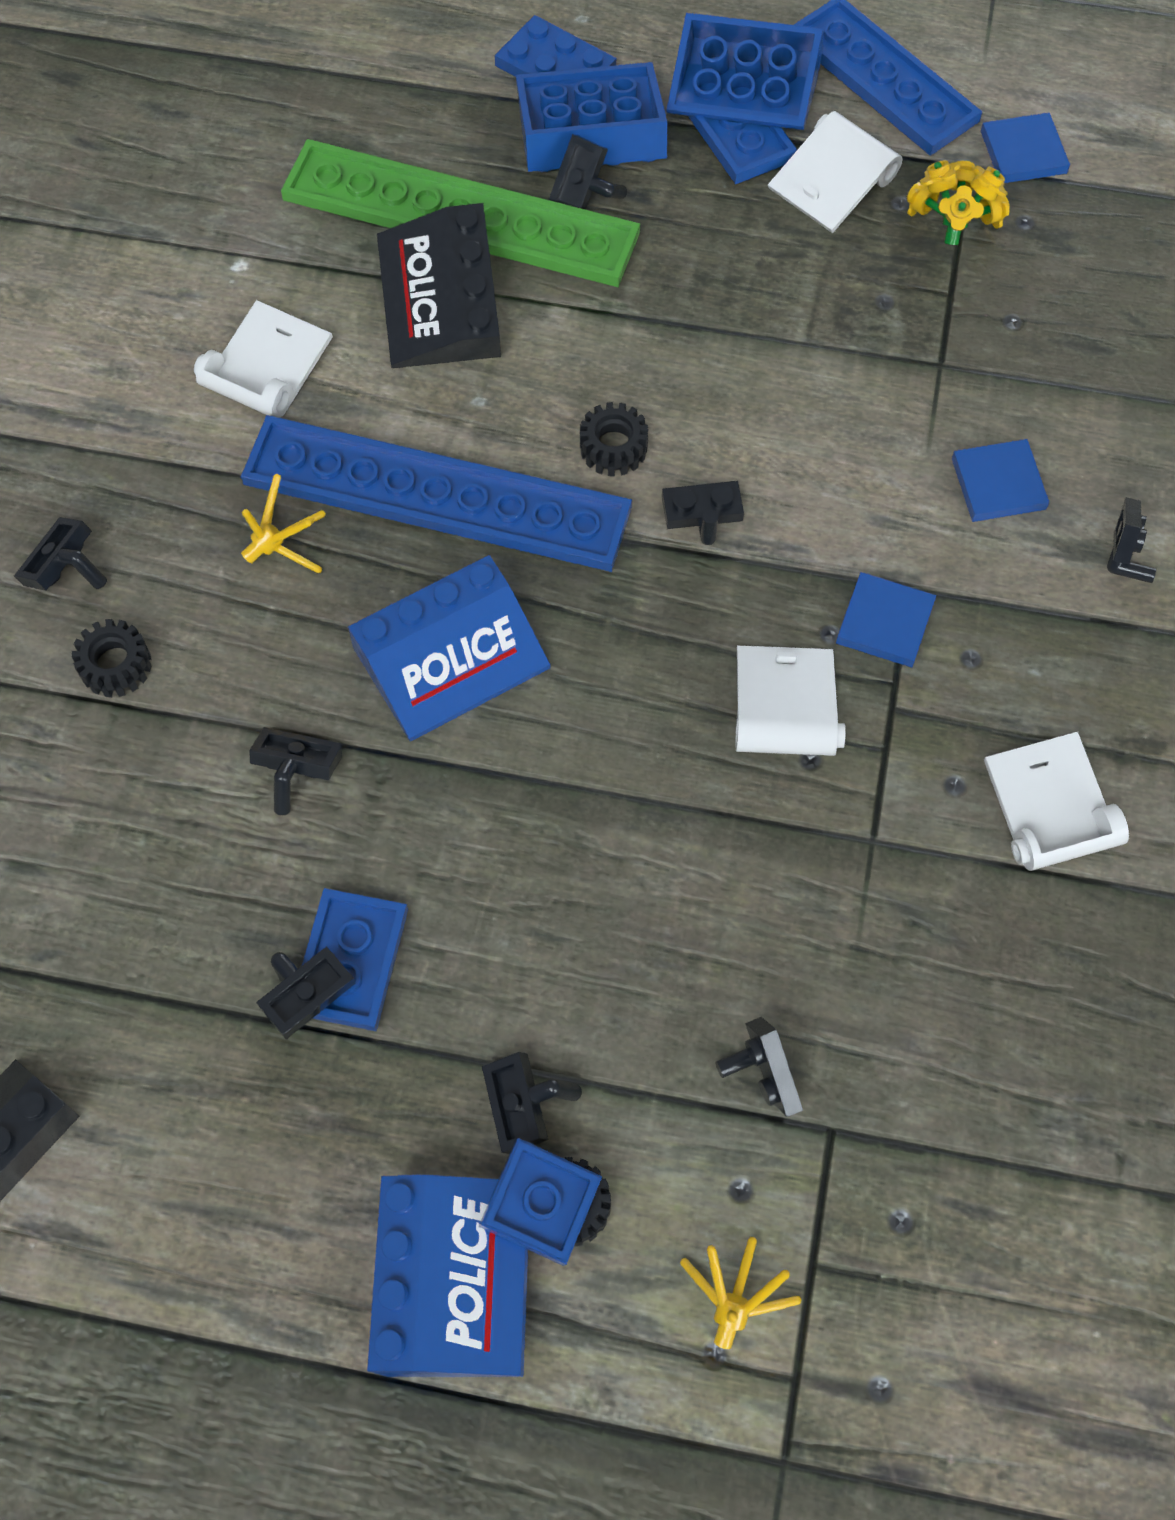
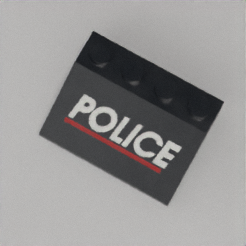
M483 203L445 207L377 233L391 369L501 357L500 333Z

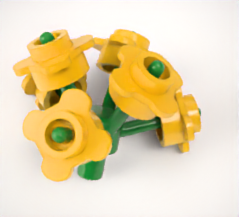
M946 160L935 162L928 166L924 172L925 177L920 182L915 183L908 192L907 202H909V209L907 214L914 216L918 212L921 215H926L933 209L944 217L942 224L947 225L944 243L949 245L959 244L961 230L967 228L968 223L973 218H980L984 224H992L994 228L998 229L1003 226L1004 217L1009 215L1010 206L1006 197L1008 193L1003 187L1004 176L999 170L992 167H987L985 170L981 166H975L970 161L963 160L950 164ZM948 189L956 191V194L950 197ZM973 190L977 192L974 197L971 195ZM940 192H941L942 200L940 201V204H939V203H937V201H938V199H939V195H940Z

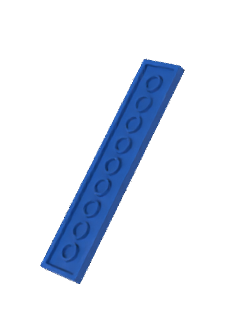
M270 415L265 417L241 475L243 485L269 491L273 476L279 474L281 480L277 493L609 572H612L632 508V499Z

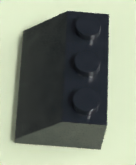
M16 1059L0 1075V1201L80 1117Z

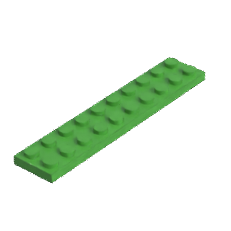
M310 139L306 140L281 189L283 201L387 228L396 227L445 207L483 203L489 253L491 255L614 287H619L640 234V223Z

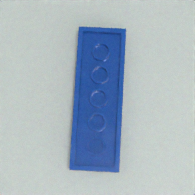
M831 0L794 24L823 28V53L820 64L930 156L980 122L982 111L847 0Z

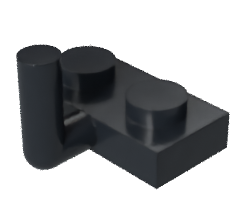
M572 134L549 200L586 210L592 191L606 198L623 199L627 195V189L624 185L609 183L598 178L608 149L581 136Z
M738 481L662 489V502L667 529L698 526L701 542L704 545H712L715 542L718 524L743 521L744 510Z
M1125 497L1114 530L1113 549L1107 569L1112 574L1153 583L1157 568L1130 562L1133 552H1141L1147 530L1144 529L1147 516L1141 515L1140 500Z
M63 517L57 519L14 575L23 586L47 591L50 586L59 580L61 571L68 564L72 565L95 589L102 588L107 582V578L81 552L84 541L92 530L81 520Z
M263 727L249 750L250 764L277 770L274 774V812L277 815H287L291 811V779L294 773L310 778L330 780L342 757V743Z
M327 946L299 969L286 954L277 952L271 957V965L282 982L256 1003L281 1035L288 1039L356 984V982Z
M762 1017L745 1023L750 1037L749 1040L745 1041L746 1049L715 1062L720 1076L724 1078L752 1065H759L764 1079L758 1083L766 1103L769 1106L775 1105L786 1117L803 1111L777 1029Z
M517 1052L482 1066L501 1153L510 1154L517 1138L533 1145L548 1140L540 1107L541 1102L551 1098L577 1101L582 1095V1089L578 1084L557 1079H549L535 1085L527 1053Z

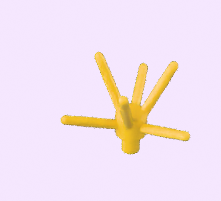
M275 474L260 526L248 509L242 511V515L253 533L250 535L252 542L241 554L245 560L252 564L263 553L270 555L275 551L316 573H321V566L281 544L285 538L310 527L312 523L324 518L326 513L324 510H320L279 531L272 525L274 504L281 476Z
M749 1237L732 1293H726L715 1246L709 1245L707 1247L715 1289L687 1258H682L680 1261L684 1270L716 1306L714 1320L719 1325L714 1344L723 1349L732 1348L736 1331L745 1329L748 1317L796 1306L802 1301L800 1296H792L762 1303L789 1278L790 1273L788 1270H782L749 1300L742 1297L757 1244L755 1237Z

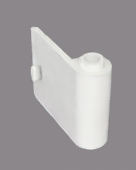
M833 111L828 115L824 114L818 120L812 134L769 182L768 188L833 233L875 184L885 187L893 180L901 167L903 159L901 155L838 112Z
M256 300L222 354L215 350H209L197 358L194 365L196 381L203 387L265 415L281 418L288 410L331 341L332 333Z
M737 645L738 709L735 739L736 752L835 756L837 748H844L845 723H838L833 649Z
M1078 732L998 753L983 759L1013 838L1011 843L1013 856L1019 865L1023 864L1027 870H1036L1124 845L1128 842L1129 830L1125 816L1116 804L1106 805Z

